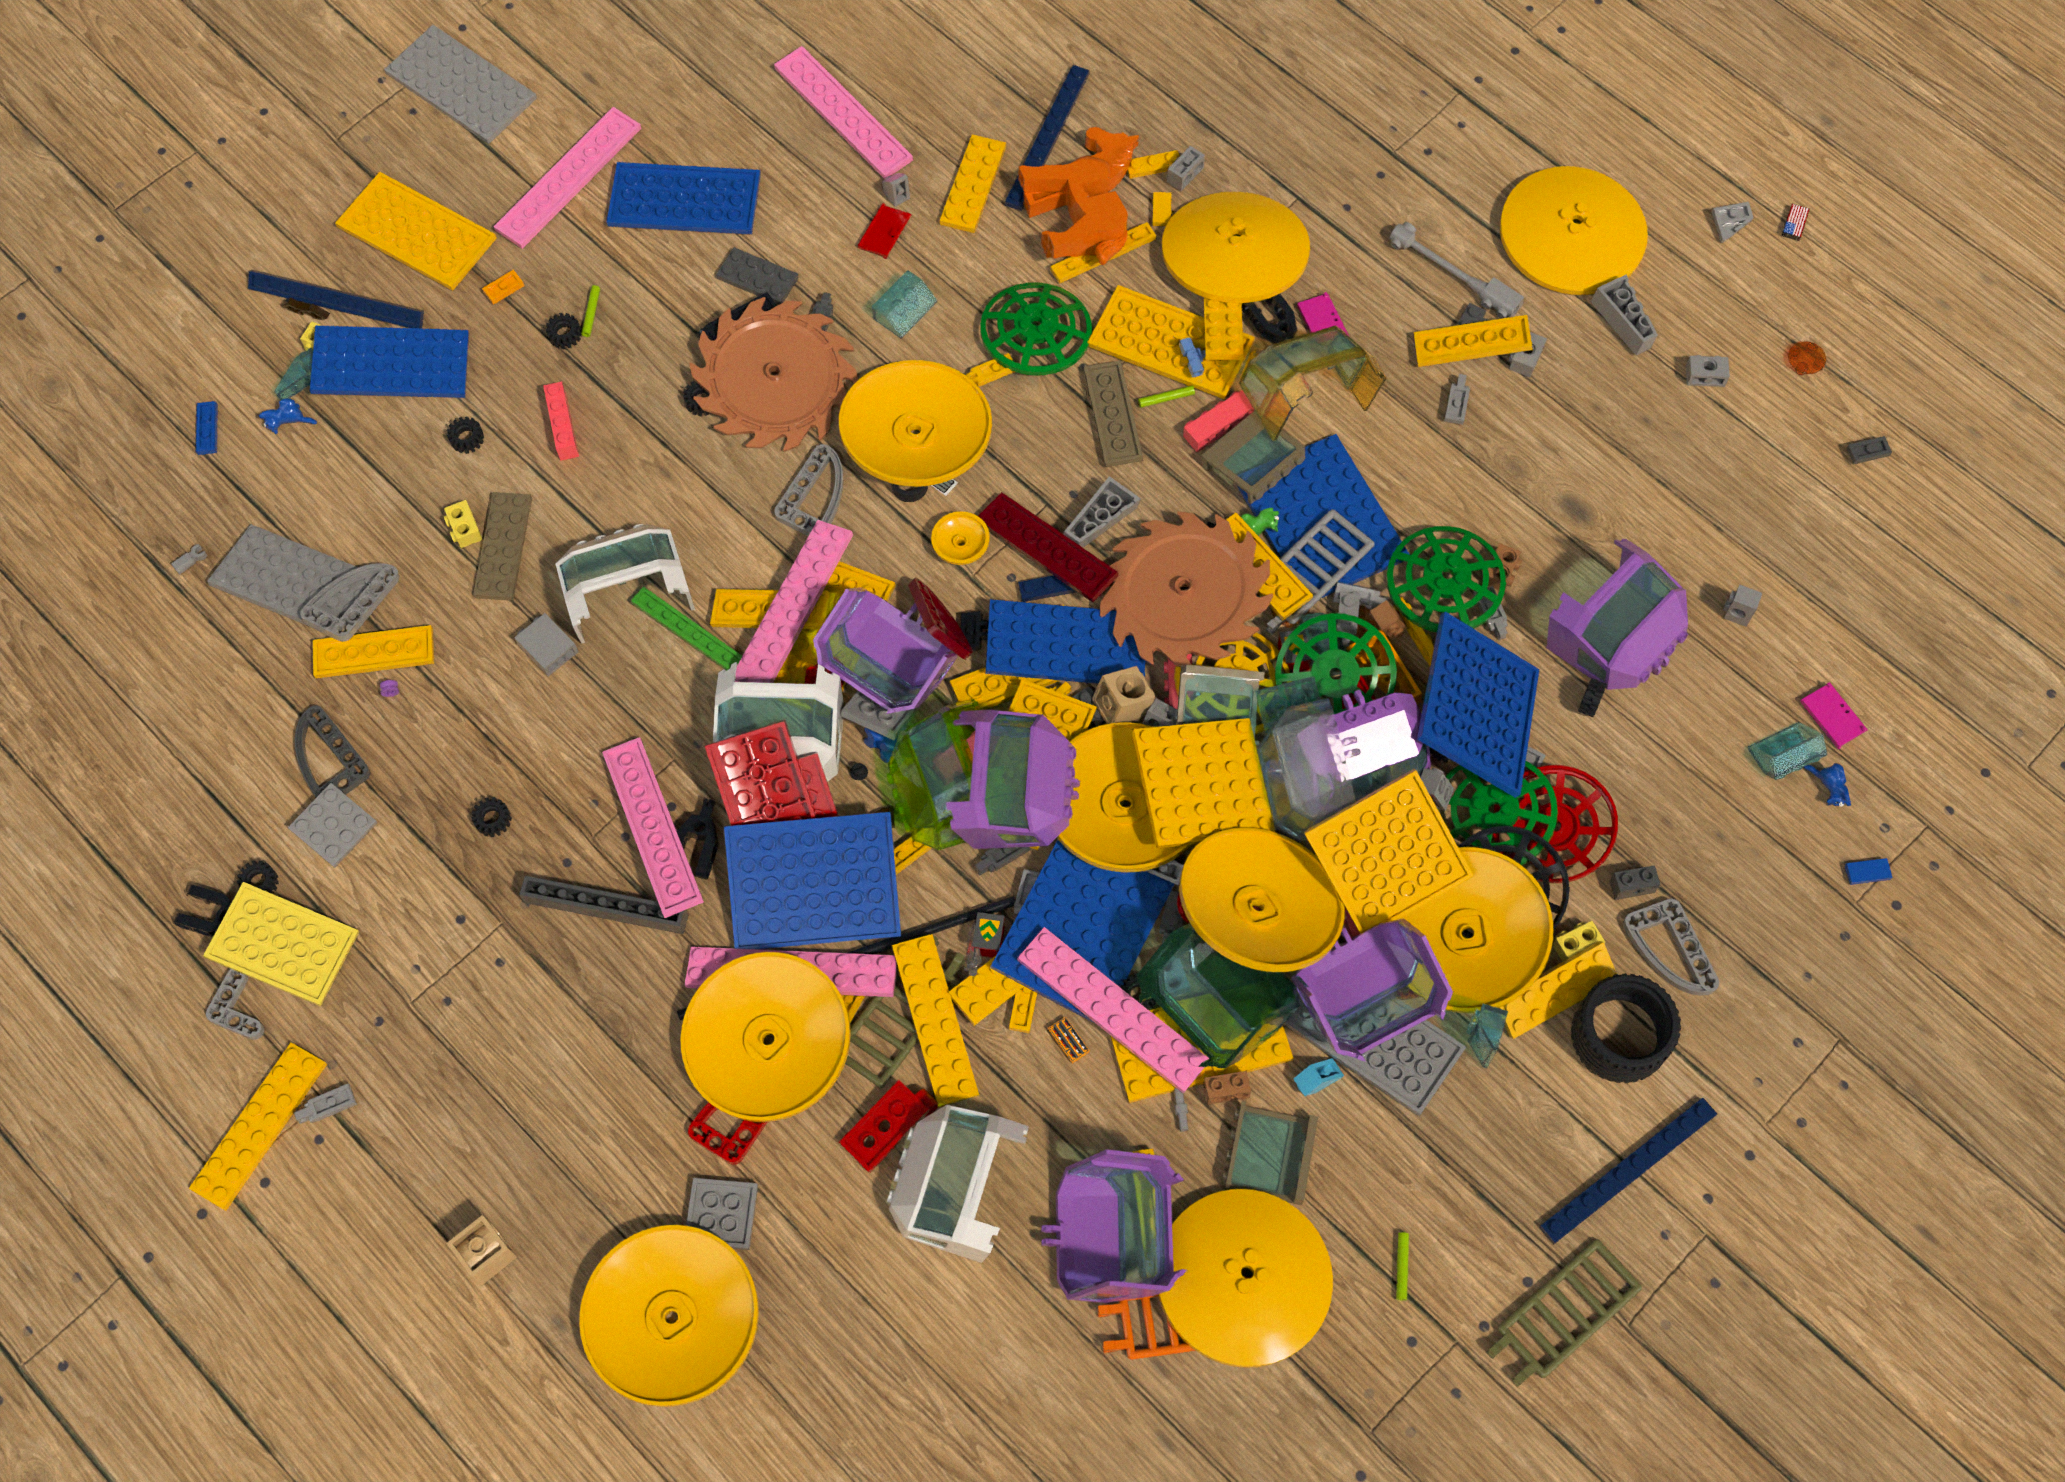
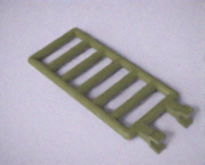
M933 935L937 947L939 944L938 938ZM959 952L947 970L943 969L945 979L950 983L948 986L949 991L960 984V980L955 977V974L966 962L965 956ZM898 967L896 971V980L900 976ZM895 986L894 996L908 1005L905 992ZM874 996L850 1028V1042L888 1068L881 1077H878L850 1056L847 1057L845 1064L879 1088H883L915 1046L918 1037L912 1022L881 1002L884 997ZM875 1008L913 1033L906 1044L869 1019ZM863 1025L900 1050L893 1061L856 1035Z
M1594 1239L1499 1324L1498 1330L1503 1337L1486 1353L1493 1359L1506 1346L1511 1344L1529 1365L1511 1380L1516 1387L1521 1385L1534 1372L1539 1377L1546 1378L1642 1290V1286L1599 1239ZM1597 1250L1631 1286L1623 1295L1588 1259L1594 1251ZM1580 1264L1615 1300L1608 1309L1573 1274L1572 1271ZM1564 1278L1572 1284L1600 1315L1591 1324L1557 1287ZM1549 1292L1584 1329L1576 1338L1572 1336L1541 1301ZM1533 1306L1568 1343L1560 1352L1553 1347L1526 1317L1525 1314ZM1517 1321L1524 1326L1551 1356L1552 1360L1544 1367L1509 1330Z

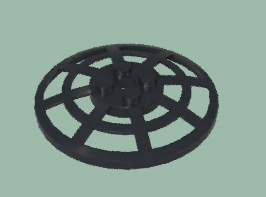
M1498 826L1481 830L1468 837L1458 846V848L1468 847L1471 843L1480 839L1483 849L1495 852H1514L1513 860L1519 864L1523 856L1526 857L1538 869L1537 872L1531 875L1536 881L1542 879L1543 891L1547 900H1549L1550 896L1548 876L1560 871L1563 885L1561 905L1558 906L1549 902L1551 912L1557 914L1553 920V931L1559 925L1568 905L1570 887L1565 865L1550 843L1541 836L1526 829ZM1495 833L1523 835L1518 847L1510 845L1492 847L1487 835ZM1530 839L1543 846L1553 857L1556 864L1544 868L1534 855L1526 851ZM1467 929L1463 930L1462 934L1468 939L1473 937V934Z

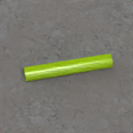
M597 285L591 286L581 333L584 337L591 336L601 289Z
M1192 385L1139 398V407L1142 408L1195 395V390Z
M1405 1232L1398 1233L1396 1300L1400 1301L1407 1300L1409 1233Z

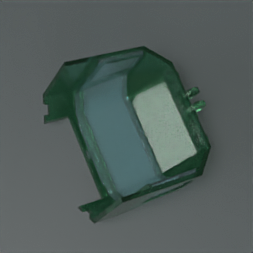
M1191 924L1173 930L1137 974L1138 983H1140L1141 987L1140 1003L1153 998L1209 1058L1198 1067L1213 1066L1225 1069L1235 1064L1275 1035L1300 1007L1296 987L1283 972L1260 971L1229 960L1211 948L1197 934Z

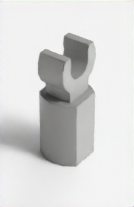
M199 544L193 546L191 552H187L171 563L179 575L195 565L198 560L201 561L207 558L208 555L205 551L198 554L202 550Z

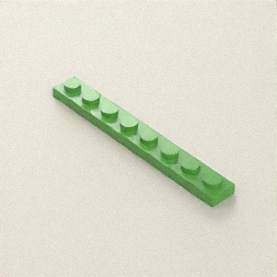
M644 586L631 600V603L726 671L731 668L733 663L737 662L738 665L740 662L741 654Z

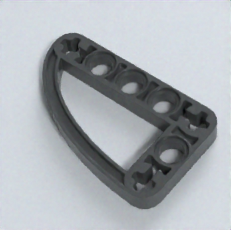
M311 706L302 714L295 731V751L303 777L316 798L330 783L346 795L370 777L371 771L367 764L320 706ZM317 713L322 721L318 722L313 714ZM310 724L346 768L321 787H319L311 772L306 756L305 738ZM324 726H332V730L329 733H322ZM342 739L343 744L340 747H333L335 740ZM353 753L354 758L352 761H344V757L347 754ZM358 765L364 773L360 775L354 766ZM346 779L349 781L345 788L338 787L341 780Z

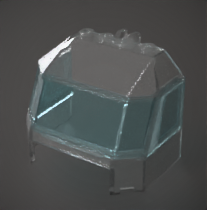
M1329 698L1288 707L1284 714L1268 730L1257 747L1275 832L1293 839L1307 849L1312 847L1304 831L1356 802L1346 759L1360 755L1361 750L1353 748L1344 752L1343 747L1357 743L1358 738L1350 736L1340 739Z

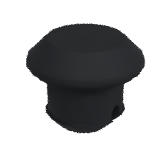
M856 763L852 766L850 775L855 780H863L868 775V769L865 765Z

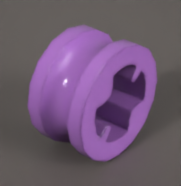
M395 680L381 682V695L392 697L399 694L398 682Z

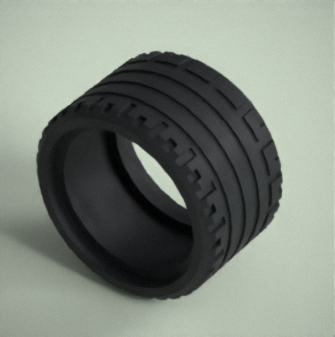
M1616 974L1613 977L1609 976L1599 981L1588 992L1572 1020L1571 1040H1573V1047L1576 1050L1577 1056L1580 1057V1061L1586 1065L1587 1069L1592 1070V1073L1611 1082L1634 1083L1639 1079L1643 1080L1651 1076L1671 1055L1680 1038L1681 1019L1678 1016L1679 1011L1675 1006V1002L1672 1001L1670 994H1667L1666 990L1661 988L1658 983L1652 982L1649 978H1643L1641 975ZM1612 1000H1622L1639 1006L1649 1015L1654 1023L1657 1034L1655 1050L1642 1057H1625L1609 1050L1601 1042L1595 1031L1593 1021L1595 1008L1602 1003Z

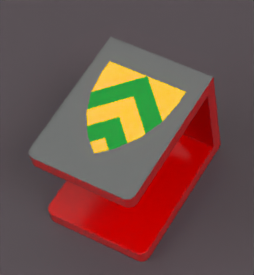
M1304 629L1297 636L1301 638L1305 643H1307V636ZM1294 630L1279 633L1277 642L1279 651L1285 640ZM1293 642L1288 646L1284 655L1290 673H1293L1296 657L1301 650ZM1306 653L1301 661L1299 672L1309 671L1308 662L1312 658Z
M977 913L972 944L975 956L993 958L997 955L1003 942L1005 916Z

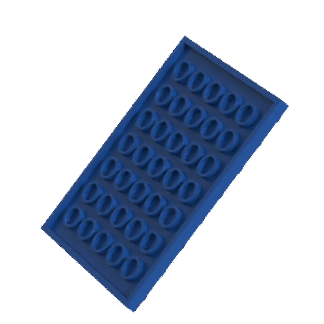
M1337 434L1306 446L1304 461L1294 467L1287 476L1281 478L1273 488L1268 489L1259 500H1255L1252 504L1248 503L1247 492L1237 486L1254 516H1257L1262 510L1267 508L1279 511L1278 532L1272 529L1263 531L1279 559L1331 509L1336 510L1375 543L1374 547L1338 582L1355 584L1388 569L1393 552L1402 542ZM1290 454L1239 475V477L1253 486ZM1334 519L1326 524L1329 529L1355 550L1359 551L1365 545ZM1321 531L1313 537L1344 564L1352 558ZM1306 544L1300 549L1302 553L1330 576H1333L1339 570L1310 545ZM1404 546L1401 552L1409 554L1406 547ZM1295 556L1287 562L1316 588L1320 589L1326 583ZM1396 559L1395 565L1404 561ZM1337 583L1323 597L1334 593Z
M1445 611L1440 615L1417 740L1516 798L1521 794L1540 669Z
M891 812L724 826L735 949H765L901 936Z
M1057 840L990 968L1093 1022L1017 961L1018 957L1045 927L1116 985L1121 987V985H1124L1123 981L1127 979L1174 883L1147 871L1116 872L1095 867L1073 855Z

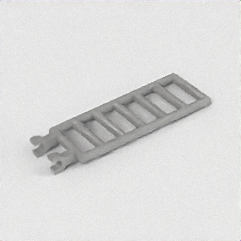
M1331 509L1280 558L1313 594V599L1283 621L1277 615L1267 623L1268 628H1266V631L1273 635L1286 620L1290 624H1295L1374 547V541L1336 510ZM1334 519L1365 545L1359 551L1355 550L1329 529L1326 524ZM1321 531L1352 558L1344 564L1313 537ZM1306 544L1310 545L1339 570L1333 576H1330L1302 553L1300 549ZM1295 556L1326 583L1320 589L1316 588L1287 562Z

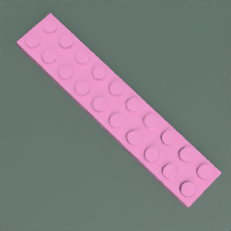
M803 46L774 64L775 70L884 179L913 161V156Z
M612 107L494 226L495 231L523 249L641 129V125Z
M817 520L738 663L735 682H774L853 537L852 531Z
M641 738L633 739L603 751V756L664 918L703 903V898Z
M1045 927L1018 957L1017 961L1183 1094L1209 1063L1210 1059Z
M691 947L685 980L686 988L698 989L712 973L734 959L754 953L779 952L800 957L818 967L834 983L841 995L893 997L897 963L894 955Z

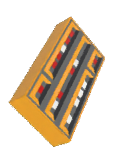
M1066 1017L1048 1028V1031L1072 1064L1090 1053V1050Z

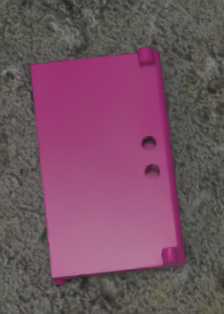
M1327 292L1297 303V307L1319 351H1322V348L1350 339Z
M1830 682L1800 700L1801 704L1837 749H1840L1844 744L1868 731Z

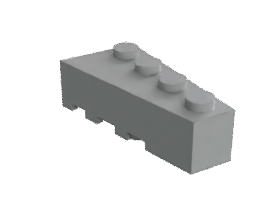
M1626 274L1598 287L1591 303L1633 353L1638 355L1651 349L1658 334L1648 315L1644 314V307L1641 302H1638L1635 296L1636 292L1633 287H1630L1628 283L1629 278Z
M1109 476L1067 527L1064 535L1084 548L1136 510L1141 498Z

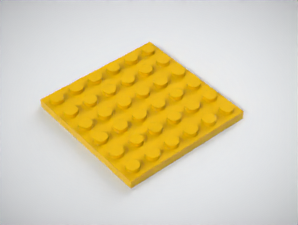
M1250 718L1140 728L1132 731L1156 848L1199 844L1212 834L1233 828H1257L1275 832Z
M1415 769L1410 770L1304 831L1306 838L1360 934L1380 923L1397 920L1473 877L1470 868Z

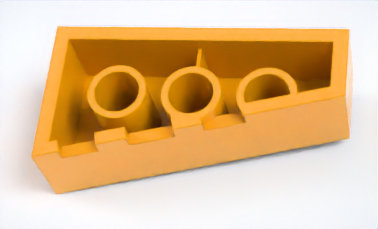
M1381 629L1378 630L1389 643L1395 657L1397 678L1394 693L1412 694L1416 704L1421 703V691L1385 633ZM1374 635L1367 645L1373 652L1377 665H1390L1385 648ZM1353 643L1350 646L1346 647L1347 652H1349L1356 643ZM1362 649L1355 657L1359 668L1371 667L1369 657ZM1391 673L1378 674L1377 686L1385 694L1388 692Z

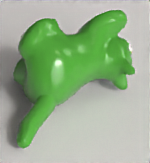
M1273 508L1264 509L1257 516L1250 514L1241 515V518L1258 536L1266 529L1278 532L1279 511H1273Z

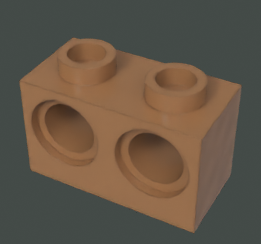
M1499 543L1496 553L1502 561L1505 570L1506 587H1511L1515 578L1512 575L1513 571H1518L1522 560L1519 559L1521 551ZM1488 568V586H1493L1499 590L1500 578L1497 576L1500 575L1499 568Z
M1387 600L1370 611L1381 630L1391 639L1402 636L1405 630L1408 629L1398 610Z
M1247 1071L1204 1078L1203 1085L1207 1105L1250 1097L1251 1089Z

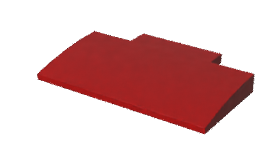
M785 719L705 745L731 826L839 816L818 752L798 758Z

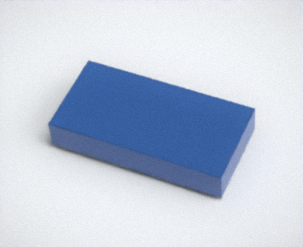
M1887 858L1853 862L1845 865L1850 885L1885 881L1893 878Z

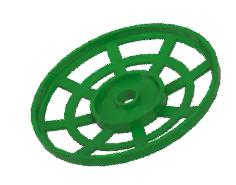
M1032 282L1009 287L993 297L983 311L980 333L987 352L1002 366L1011 371L1026 375H1049L1071 367L1082 358L1089 346L1087 342L1092 335V322L1084 304L1072 293L1052 284ZM1027 288L1043 289L1042 292H1027L1023 294L1016 292L1017 290ZM1051 290L1068 297L1075 304L1067 305L1060 298L1051 295ZM1009 294L1012 297L1004 304L1000 312H989L992 305L1003 296ZM1040 297L1038 303L1028 304L1023 298ZM1051 299L1062 307L1053 310L1046 305L1047 300ZM1015 302L1021 307L1017 313L1006 312ZM1081 309L1084 313L1087 326L1086 333L1075 329L1076 323L1072 311ZM1067 313L1070 319V326L1059 323L1058 316ZM986 319H997L1000 337L992 343L986 331ZM1003 319L1014 320V328L1005 332ZM1038 321V322H1040L1041 324H1040V325H1033L1032 322ZM1058 330L1067 333L1060 343L1057 344L1054 337ZM1018 335L1022 340L1026 341L1025 347L1016 344L1011 338ZM1073 335L1083 339L1079 349L1065 359L1061 349L1070 342ZM1047 342L1049 348L1033 349L1034 344ZM1006 343L1012 349L1023 353L1021 364L1006 358L996 348ZM1054 353L1058 360V363L1052 365H1028L1031 355L1043 356Z
M1451 526L1425 528L1405 538L1393 552L1386 575L1390 598L1399 612L1420 628L1436 633L1438 623L1429 621L1433 610L1442 613L1445 611L1447 613L1458 612L1460 620L1475 629L1487 622L1495 614L1502 602L1506 587V576L1502 561L1491 545L1470 531ZM1448 531L1464 536L1461 541L1449 538L1436 539L1433 532ZM1423 534L1426 536L1428 542L1419 546L1412 555L1401 552L1403 547L1412 539ZM1474 539L1491 553L1495 560L1484 561L1479 552L1468 545L1470 540ZM1439 544H1452L1458 547L1454 553H1443ZM1432 547L1435 555L1428 561L1418 557L1422 551ZM1465 549L1473 554L1478 562L1468 564L1462 558ZM1396 559L1408 562L1405 572L1407 583L1395 588L1393 571ZM1413 564L1424 568L1423 577L1416 580L1412 579ZM1488 568H1499L1500 588L1498 595L1487 589L1489 583ZM1482 569V586L1471 580L1472 571ZM1449 572L1453 577L1446 579L1442 576V573ZM1425 585L1433 593L1430 600L1423 597L1416 588ZM1468 588L1477 592L1473 599L1466 603L1463 602L1461 595ZM1410 590L1415 599L1426 607L1421 617L1407 608L1400 599V594ZM1483 596L1493 602L1492 606L1483 615L1469 621L1466 610L1476 605ZM1440 597L1453 598L1456 606L1438 605L1437 602Z
M1330 613L1307 620L1288 636L1278 654L1275 680L1281 701L1288 712L1300 723L1310 727L1314 723L1305 719L1304 716L1311 708L1321 714L1330 716L1346 711L1347 709H1342L1341 697L1351 692L1354 694V691L1357 690L1361 691L1365 703L1373 701L1371 696L1377 686L1378 674L1391 673L1386 696L1393 694L1396 685L1397 668L1389 643L1376 627L1356 616ZM1336 619L1355 622L1368 629V631L1361 639L1350 633L1336 631ZM1328 620V632L1315 636L1307 643L1297 636L1310 625ZM1374 635L1385 648L1390 665H1377L1376 658L1367 645ZM1337 637L1351 640L1356 644L1349 652L1339 650ZM1329 638L1330 650L1319 655L1311 648L1317 642ZM1293 642L1301 649L1296 657L1293 673L1281 674L1284 655L1288 646ZM1362 649L1369 657L1371 667L1359 668L1355 657ZM1306 653L1314 660L1310 672H1299L1301 661ZM1333 668H1339L1342 672L1341 677L1337 680L1330 677V671ZM1372 675L1371 685L1365 694L1357 687L1360 676ZM1300 680H1312L1316 687V691L1310 698L1303 691ZM1294 681L1297 693L1305 702L1298 712L1288 701L1282 682ZM1322 695L1332 697L1334 700V710L1320 707L1315 703Z
M1526 761L1525 766L1532 770L1539 779L1528 783L1523 778L1521 794L1515 798L1493 784L1484 786L1479 780L1478 775L1458 765L1446 776L1450 780L1458 771L1462 770L1467 777L1458 786L1448 804L1451 805V817L1455 826L1450 831L1453 839L1461 835L1466 840L1471 836L1466 830L1474 825L1480 830L1498 826H1513L1518 817L1530 819L1525 828L1529 831H1532L1536 821L1547 824V831L1542 838L1549 843L1554 834L1558 817L1557 799L1550 782L1538 768ZM1469 783H1472L1477 790L1472 798H1459L1464 788ZM1544 785L1550 797L1551 817L1538 813V800L1534 790ZM1528 793L1532 802V811L1521 809L1518 798ZM1493 804L1500 806V810L1497 813H1491L1488 809ZM1457 806L1469 807L1471 817L1460 824ZM1507 833L1510 840L1501 843H1491L1492 834L1487 835L1492 847L1500 845H1515L1518 847L1523 835ZM1480 840L1471 843L1476 847L1483 848ZM1538 843L1528 852L1536 857L1543 851L1544 847ZM1523 856L1520 865H1524L1530 862V860Z

